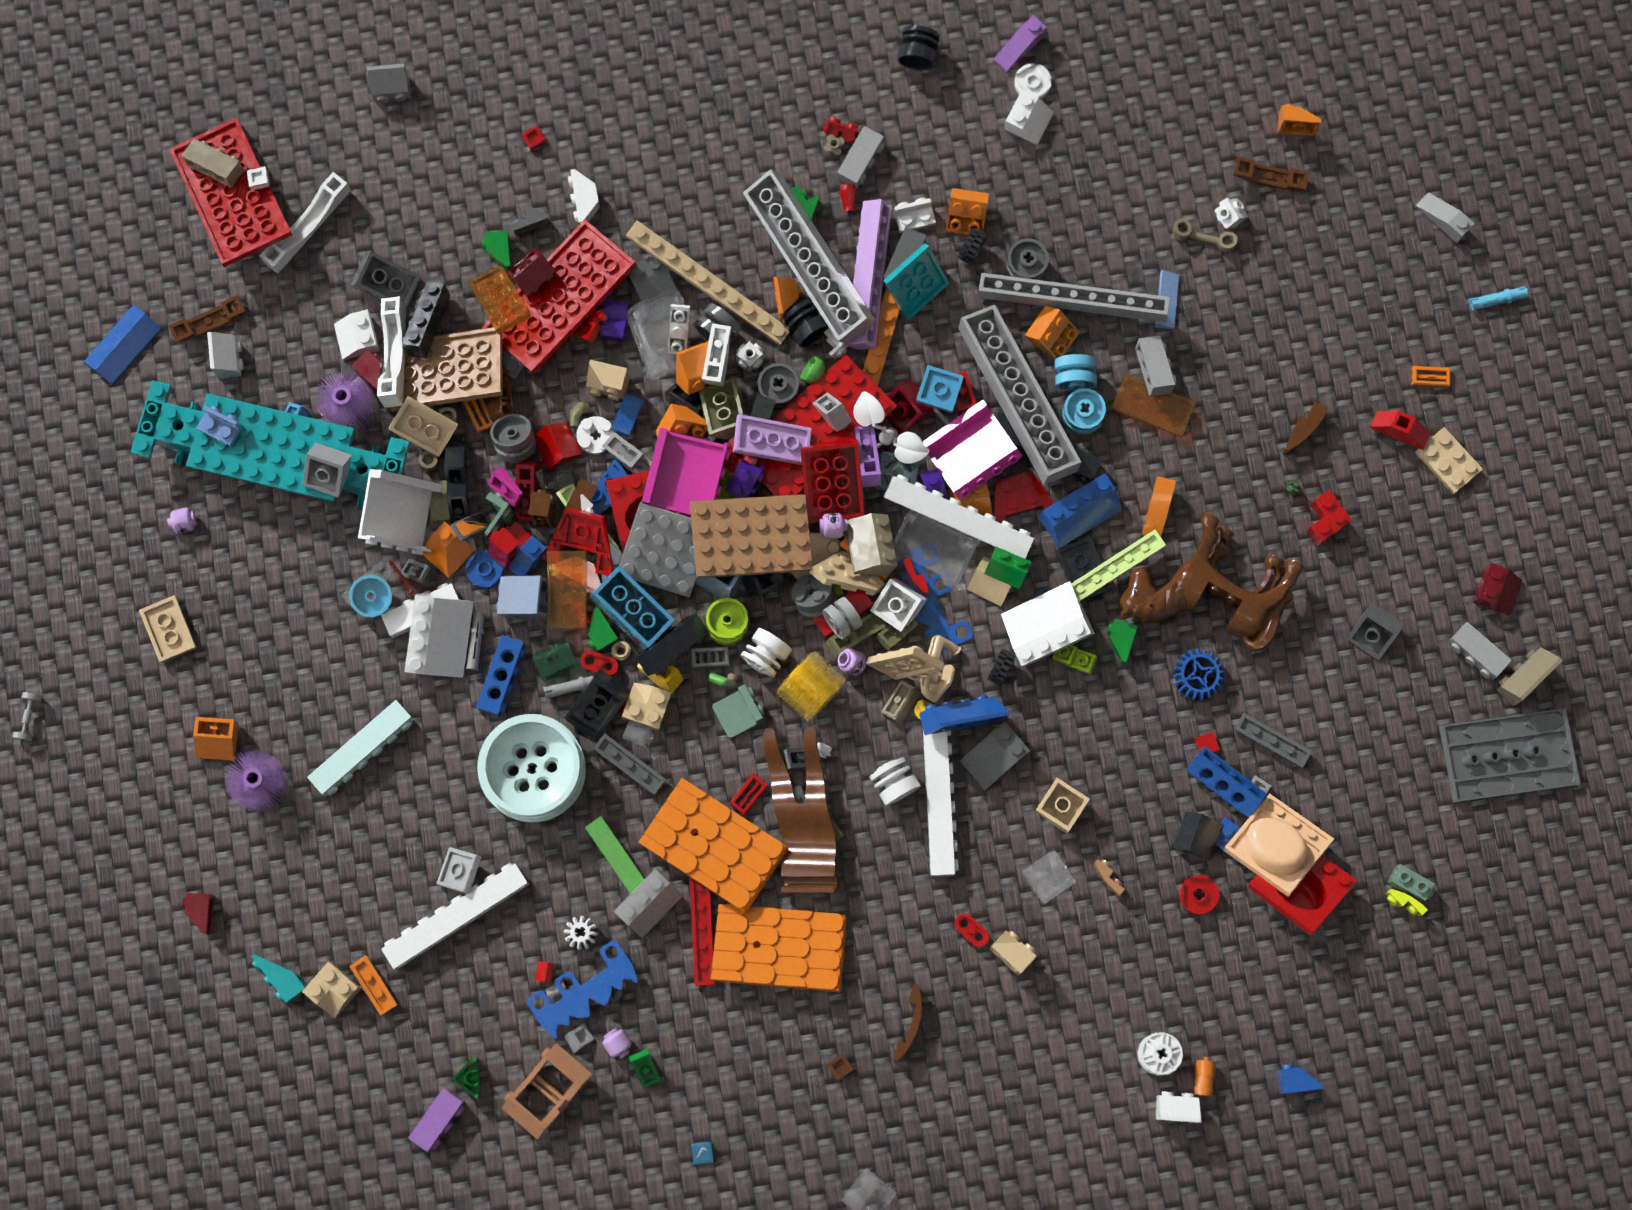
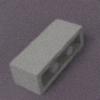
M864 126L839 168L837 179L846 184H854L855 189L858 188L859 184L863 185L867 178V170L873 168L876 162L875 156L877 153L880 154L885 146L883 143L884 136Z
M1160 335L1139 338L1135 350L1149 397L1171 394L1174 386H1176V377L1171 372V361L1166 356L1165 343L1162 342Z
M1468 622L1463 624L1448 641L1451 644L1450 647L1455 652L1463 654L1466 657L1465 660L1470 665L1478 667L1481 670L1480 673L1487 679H1495L1511 662L1508 656Z

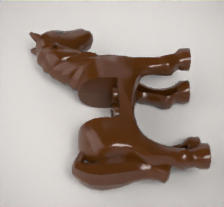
M1203 512L1200 518L1203 526L1201 542L1192 558L1181 566L1168 584L1156 591L1152 585L1149 572L1145 568H1137L1130 574L1128 589L1119 601L1122 608L1120 613L1121 620L1132 617L1142 623H1157L1160 620L1176 615L1178 612L1192 611L1205 589L1208 595L1215 598L1218 596L1224 600L1223 602L1226 605L1237 607L1225 631L1241 638L1250 651L1256 652L1268 647L1274 639L1280 626L1283 609L1294 598L1290 590L1296 585L1297 578L1304 570V566L1292 559H1287L1284 565V560L1268 553L1265 559L1266 573L1262 584L1253 592L1241 589L1214 568L1220 560L1227 557L1230 551L1229 542L1232 540L1234 533L1228 528L1218 525L1220 520L1216 516ZM1215 544V547H1214L1213 551H1212L1211 554L1209 555L1211 548H1212L1213 545ZM1283 565H1284V566H1285V575H1284V577L1282 578V575H1281V573H1280V570L1282 569V567H1283Z

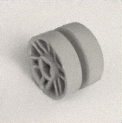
M845 597L834 602V606L830 605L822 610L826 622L840 639L850 635V630L856 631L863 626L857 611Z

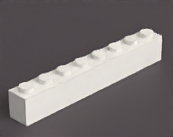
M902 475L892 476L884 498L992 546L1004 549L1024 559L1026 558L1034 538L1030 537V532L1021 528L1020 531L1012 529L1014 525L1005 521L1002 524L996 522V517L985 513V516L978 514L979 510L968 505L967 508L960 506V501L954 498H950L949 501L943 498L944 494L933 490L932 493L926 491V486L916 482L915 485L908 483L909 479Z
M923 731L931 877L954 876L955 871H958V859H954V852L957 851V840H953V832H956V820H952V813H955V801H951V793H954V782H950V774H953V764L949 762L948 755H952V745L948 743L947 736H951V731L924 735Z
M516 863L505 865L501 868L502 872L496 876L491 874L484 879L485 883L478 886L476 884L471 887L469 894L463 897L461 895L451 900L452 904L448 907L442 906L434 911L435 915L432 917H424L418 921L419 925L415 928L409 927L401 932L402 936L398 939L392 938L384 943L385 947L381 950L393 969L398 970L530 885Z

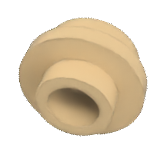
M618 641L612 646V655L617 660H625L631 654L629 644L624 641ZM624 648L625 652L619 654L618 649Z

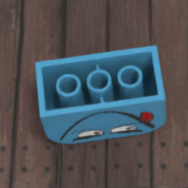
M620 566L589 596L607 617L643 649L649 648L675 621Z

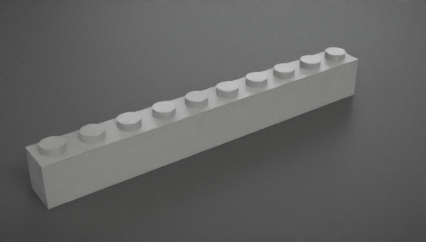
M981 273L979 298L1159 322L1167 321L1170 297L987 273Z

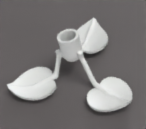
M865 391L861 393L854 406V418L862 426L872 424L874 428L882 430L879 434L880 442L877 444V448L893 442V445L897 447L894 452L895 457L907 464L915 463L928 455L930 450L915 433L904 432L898 436L894 428H886V426L882 427L875 424L884 420V409L873 395Z

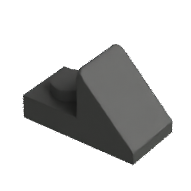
M524 204L528 218H519L511 225L515 236L551 223L548 214Z

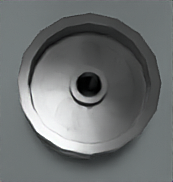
M1031 238L1015 242L1010 248L1007 257L1006 268L1008 275L1011 277L1041 280L1045 276L1049 263L1048 251L1042 243Z
M712 303L704 310L706 317L699 316L693 324L695 329L708 341L712 324L731 326L730 337H736L742 330L740 324L730 314Z
M773 363L765 367L758 378L759 395L776 400L773 409L783 410L799 395V378L795 370L783 363Z
M520 414L504 415L491 426V439L496 453L501 460L510 463L521 462L529 458L535 451L536 439L530 421L525 416Z

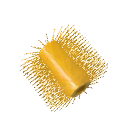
M813 657L803 661V664L800 663L799 666L797 664V667L780 687L781 689L786 686L783 688L786 690L785 694L789 698L794 696L791 700L794 703L798 701L795 705L798 706L800 703H803L800 706L804 707L799 711L803 709L805 714L811 713L809 717L818 713L817 711L823 707L825 708V705L844 682L841 680L842 678L838 681H835L837 680L836 678L832 679L835 677L834 675L827 678L826 674L830 671L827 670L828 668L825 669L826 665L823 666L822 663L817 665L818 662L813 660Z

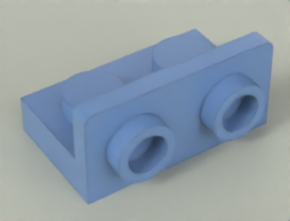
M205 406L203 409L205 413L196 429L232 447L242 429L241 424L238 422L239 419L230 414L228 416L221 414L222 411L214 406L211 408Z

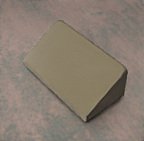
M901 680L881 713L896 723L902 724L918 699L920 691Z

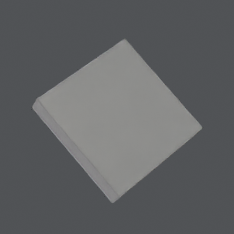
M449 847L436 884L469 894L482 857Z

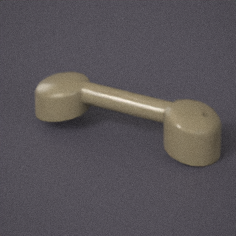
M1182 218L1175 221L1172 229L1173 236L1178 240L1184 241L1192 238L1217 245L1224 252L1232 251L1238 239L1232 232H1224L1220 237L1192 231L1190 222Z
M444 407L439 411L441 415L457 422L456 412L451 407ZM424 451L419 455V464L423 469L432 470L437 466L438 459L436 455L429 451Z

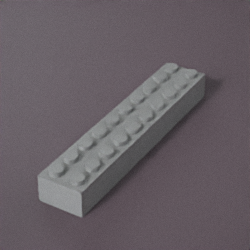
M770 169L745 190L743 194L839 342L848 344L876 322V320L781 173Z
M992 305L962 317L958 329L1043 485L1078 472L1081 460L996 306Z

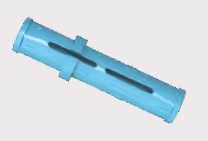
M1526 286L1511 290L1504 289L1503 292L1478 298L1469 299L1470 308L1474 311L1502 303L1510 304L1512 301L1528 298V290Z

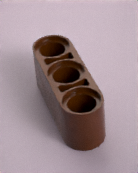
M503 365V395L486 398L488 415L493 422L504 415L514 414L509 372Z

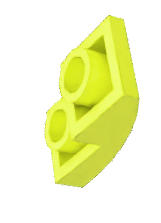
M1391 889L1385 893L1391 905L1402 907L1406 904L1407 910L1414 916H1421L1428 910L1416 899L1400 891Z

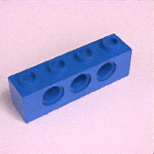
M501 635L476 705L479 711L500 717L501 713H505L508 705L506 702L507 696L511 695L514 689L513 679L518 677L520 672L519 662L521 659H524L527 652L524 642ZM506 655H514L511 663L504 662ZM500 673H507L506 680H498V675ZM494 691H501V696L498 699H492L491 695Z
M1205 746L1186 769L1194 778H1198L1207 788L1215 791L1224 801L1232 804L1241 814H1245L1247 817H1250L1267 794Z

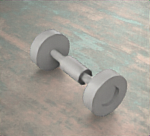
M23 692L21 698L29 700L27 710H24L22 719L24 724L22 732H13L12 738L32 742L33 735L26 734L27 724H30L32 716V702H41L42 696Z

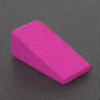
M503 467L494 470L488 485L505 497L506 501L514 508L517 507L523 493Z

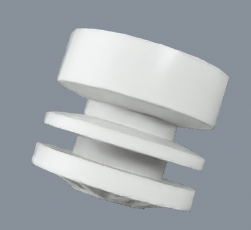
M758 628L752 637V641L757 646L747 645L746 649L750 653L743 651L741 657L756 671L774 678L777 673L771 667L778 670L781 668L776 658L785 661L792 649L778 637L764 629Z
M905 757L882 765L869 777L872 782L880 779L874 785L875 788L883 786L886 788L880 793L885 806L903 799L921 787L915 775L905 777L904 774L911 769L910 766L900 768L907 762Z
M1155 1033L1147 1036L1139 1044L1137 1051L1141 1067L1154 1075H1164L1175 1071L1181 1064L1183 1057L1179 1041L1167 1033ZM1164 1049L1163 1053L1166 1056L1159 1059V1054L1156 1052L1157 1050Z

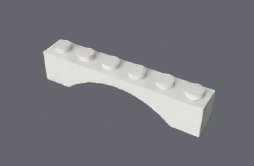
M332 172L320 186L306 211L290 227L292 236L267 247L259 255L262 261L278 274L349 194L351 190L348 184Z
M400 296L381 299L384 363L382 373L378 379L377 397L384 408L402 406L405 348L402 345V338L406 335L407 308Z

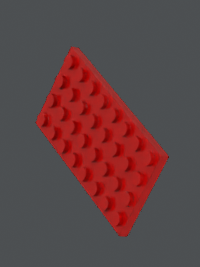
M237 118L169 149L223 267L292 236V232L270 186L251 190L249 187L247 171L261 167ZM193 139L200 142L205 141L212 148H219L230 157L233 155L241 161L240 164L244 172L232 188L186 165L181 155Z
M585 219L547 258L548 262L556 270L553 273L554 276L549 281H544L540 284L539 290L534 294L530 293L527 295L519 288L482 327L483 329L500 327L502 330V347L533 374L637 266V263Z
M845 355L828 369L822 378L812 383L771 420L812 428L810 446L834 440L856 438L855 427L862 425L855 420L853 410L861 393L864 391L873 395L880 402L885 412L884 420L897 409V405ZM827 392L843 404L852 420L845 429L838 432L827 424L812 404ZM739 453L736 455L738 459H744L745 457ZM760 457L757 468H760L762 464L765 465L762 471L765 475L761 483L773 496L800 495L804 491L802 465Z

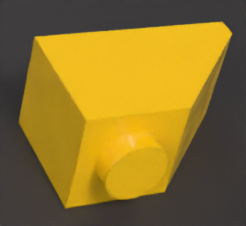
M638 664L637 667L646 675L640 664ZM669 664L665 667L666 671L662 674L647 676L657 686L671 692V694L683 681L679 670L672 665L669 666Z

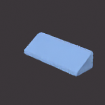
M1161 270L1158 296L1170 297L1167 321H1156L1155 327L1174 329L1179 275L1165 270Z

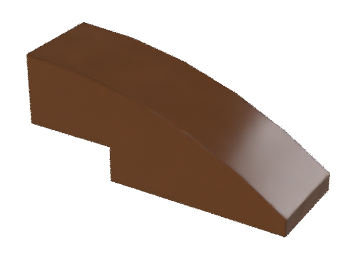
M1314 402L1307 418L1300 415L1282 454L1287 455L1311 436L1323 420L1328 407Z

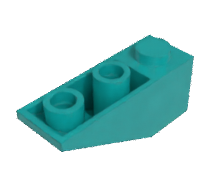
M253 954L251 956L254 959L253 965L258 971H263L266 975L264 980L270 987H275L278 991L275 994L282 1003L285 1001L290 1004L303 994L302 991L305 989L306 984L297 973L258 955Z

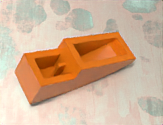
M1157 476L1142 536H1146L1153 530H1156L1161 537L1176 481Z

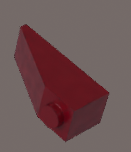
M524 460L516 464V485L523 493L516 507V520L532 522L529 516L531 493L540 490L541 461Z

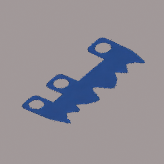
M927 544L897 559L899 567L904 568L903 560L911 558L916 576L924 574L929 590L927 596L922 595L911 581L908 587L927 599L918 615L914 618L921 624L930 626L925 631V635L931 637L940 635L956 645L971 639L973 633L968 622L961 621L949 626L936 598L951 591L952 584L948 575L941 573L928 579L923 568L939 560V554L934 544ZM925 549L933 550L934 558L927 561L922 557V552ZM904 570L901 580H910ZM943 578L947 581V587L944 590H938L935 587L937 579ZM965 626L968 630L967 636L959 638L956 635L957 627Z
M612 940L600 949V954L608 967L581 986L570 971L565 972L555 980L556 987L564 997L555 1004H551L543 991H538L527 999V1005L540 1025L555 1039H557V1025L569 1026V1016L576 1018L590 1016L589 999H593L601 1005H606L611 996L612 986L621 990L624 978L638 983L633 965L617 941ZM609 946H614L618 950V955L614 959L608 958L605 954ZM564 977H569L573 981V986L569 990H564L560 985ZM537 996L545 1000V1005L541 1009H535L532 1005L533 999Z

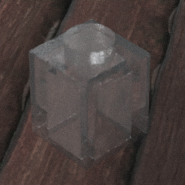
M629 720L622 739L631 744L646 748L647 744H651L654 734H651V728Z

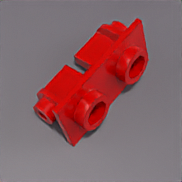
M832 116L830 119L824 120L828 124H824L822 128L826 135H833L838 138L839 132H843L841 137L852 144L858 137L856 135L857 132L860 133L862 131L858 129V125L849 122L847 125L840 123L841 119Z

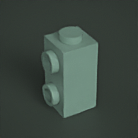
M1401 864L1395 867L1387 882L1420 902H1424L1426 899L1430 900L1435 891L1432 889L1435 885L1433 882Z

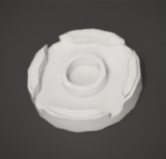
M1027 64L1017 71L1015 89L1018 94H1020L1021 90H1024L1040 99L1048 94L1051 87V76L1044 66Z

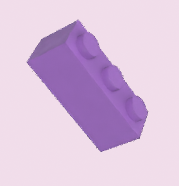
M443 1088L408 1139L427 1152L435 1151L441 1143L439 1139L442 1134H447L453 1126L451 1121L455 1116L459 1117L465 1109L463 1107L465 1102L448 1089Z

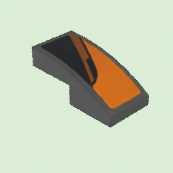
M478 512L453 523L450 527L459 540L464 541L472 539L476 534L485 532L490 523L483 512Z

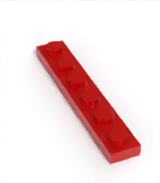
M690 877L695 986L715 985V981L711 980L713 938L710 890Z

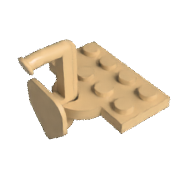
M935 635L931 640L928 654L922 648L912 646L911 648L870 656L866 664L895 680L909 678L920 682L923 696L935 703L949 688L955 673L954 666H944V662L939 660L942 647L951 651L953 656L958 655L962 648L940 635Z

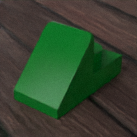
M798 185L791 188L813 222L820 202V195L808 200L804 189L800 190Z
M648 1049L629 1056L643 1088L661 1081Z

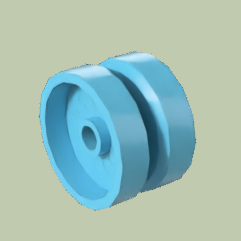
M1083 354L1065 355L1056 358L1055 371L1059 374L1055 376V387L1064 391L1096 387L1097 375L1093 373L1096 370V358Z
M1088 388L1072 392L1067 397L1062 411V419L1065 426L1072 433L1078 435H1089L1095 432L1103 421L1106 412L1105 402L1100 394Z
M365 575L353 583L350 588L349 599L351 606L357 613L365 617H375L383 614L388 609L392 600V592L384 579L376 575ZM369 592L374 594V598L371 600L367 598Z

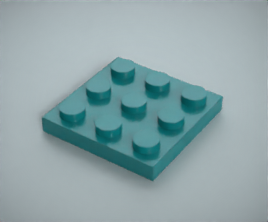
M925 243L883 280L902 314L908 320L949 284L933 252Z

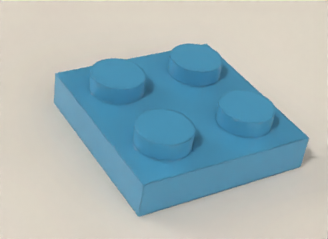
M927 365L916 402L952 413L964 376Z

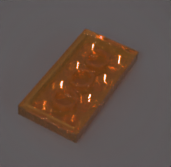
M502 265L468 281L497 334L531 317Z
M1125 374L1111 410L1181 438L1196 402L1175 393L1149 397L1145 381Z
M547 551L548 628H587V551Z

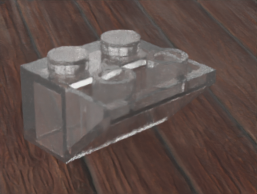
M1052 850L1020 873L1043 904L1076 883L1055 850Z
M865 1168L841 1200L853 1210H884L897 1192Z

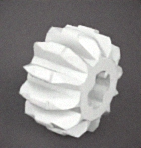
M584 916L580 917V922L574 917V925L569 922L566 924L571 930H564L565 934H570L565 940L570 941L573 939L570 944L571 947H574L578 942V950H581L582 943H584L585 948H589L587 941L594 944L595 940L591 936H598L597 932H591L597 926L595 924L589 926L592 921L590 918L584 923ZM583 928H585V931H583L584 933H586L585 936H579V938H577L576 935H578V933H576V931L578 929L582 930Z

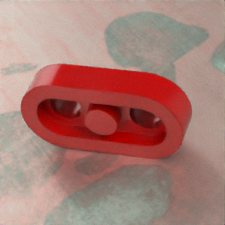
M586 651L581 656V664L588 671L596 673L601 668L613 676L619 669L618 662L613 657L594 651ZM590 658L594 659V663L591 665L587 663ZM607 664L613 666L611 670H606Z
M969 914L957 916L954 922L956 930L973 946L982 947L988 942L989 934L987 930ZM963 920L968 923V926L965 928L960 924ZM976 934L982 935L981 941L975 939Z

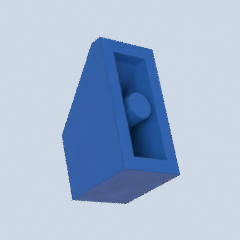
M531 536L519 549L509 569L517 576H528L540 563L547 548L535 537Z
M1294 1064L1282 1065V1069L1277 1070L1281 1094L1323 1089V1084L1302 1068H1294Z

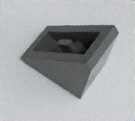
M409 558L399 575L426 589L435 572L430 566Z
M804 748L784 750L788 772L806 768Z

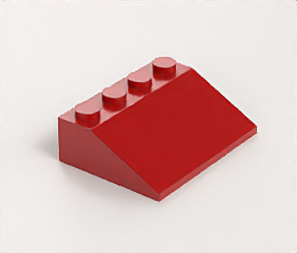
M840 439L800 448L808 523L819 522V519H822L824 514L840 513L843 519L863 516L864 505L857 439Z

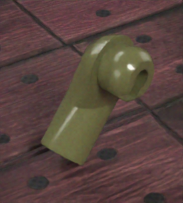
M578 402L570 412L571 428L579 427V416L589 411V404Z

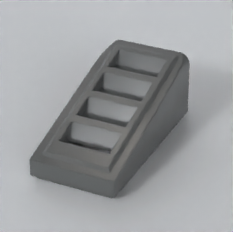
M728 647L692 649L688 652L689 670L730 666ZM718 652H722V662H719ZM711 653H714L713 663L711 661ZM697 654H698V662H699V663H696V657H695V655H697ZM703 654H706L707 663L703 661Z

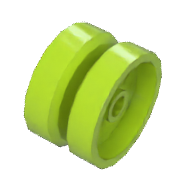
M721 598L711 604L706 614V626L711 639L718 644L727 646L734 645L744 638L748 630V614L742 603L732 598Z

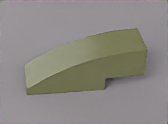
M871 613L861 619L862 627L856 631L850 630L851 634L844 639H840L835 634L826 641V645L836 659L847 648L853 649L888 626L886 622L876 614Z

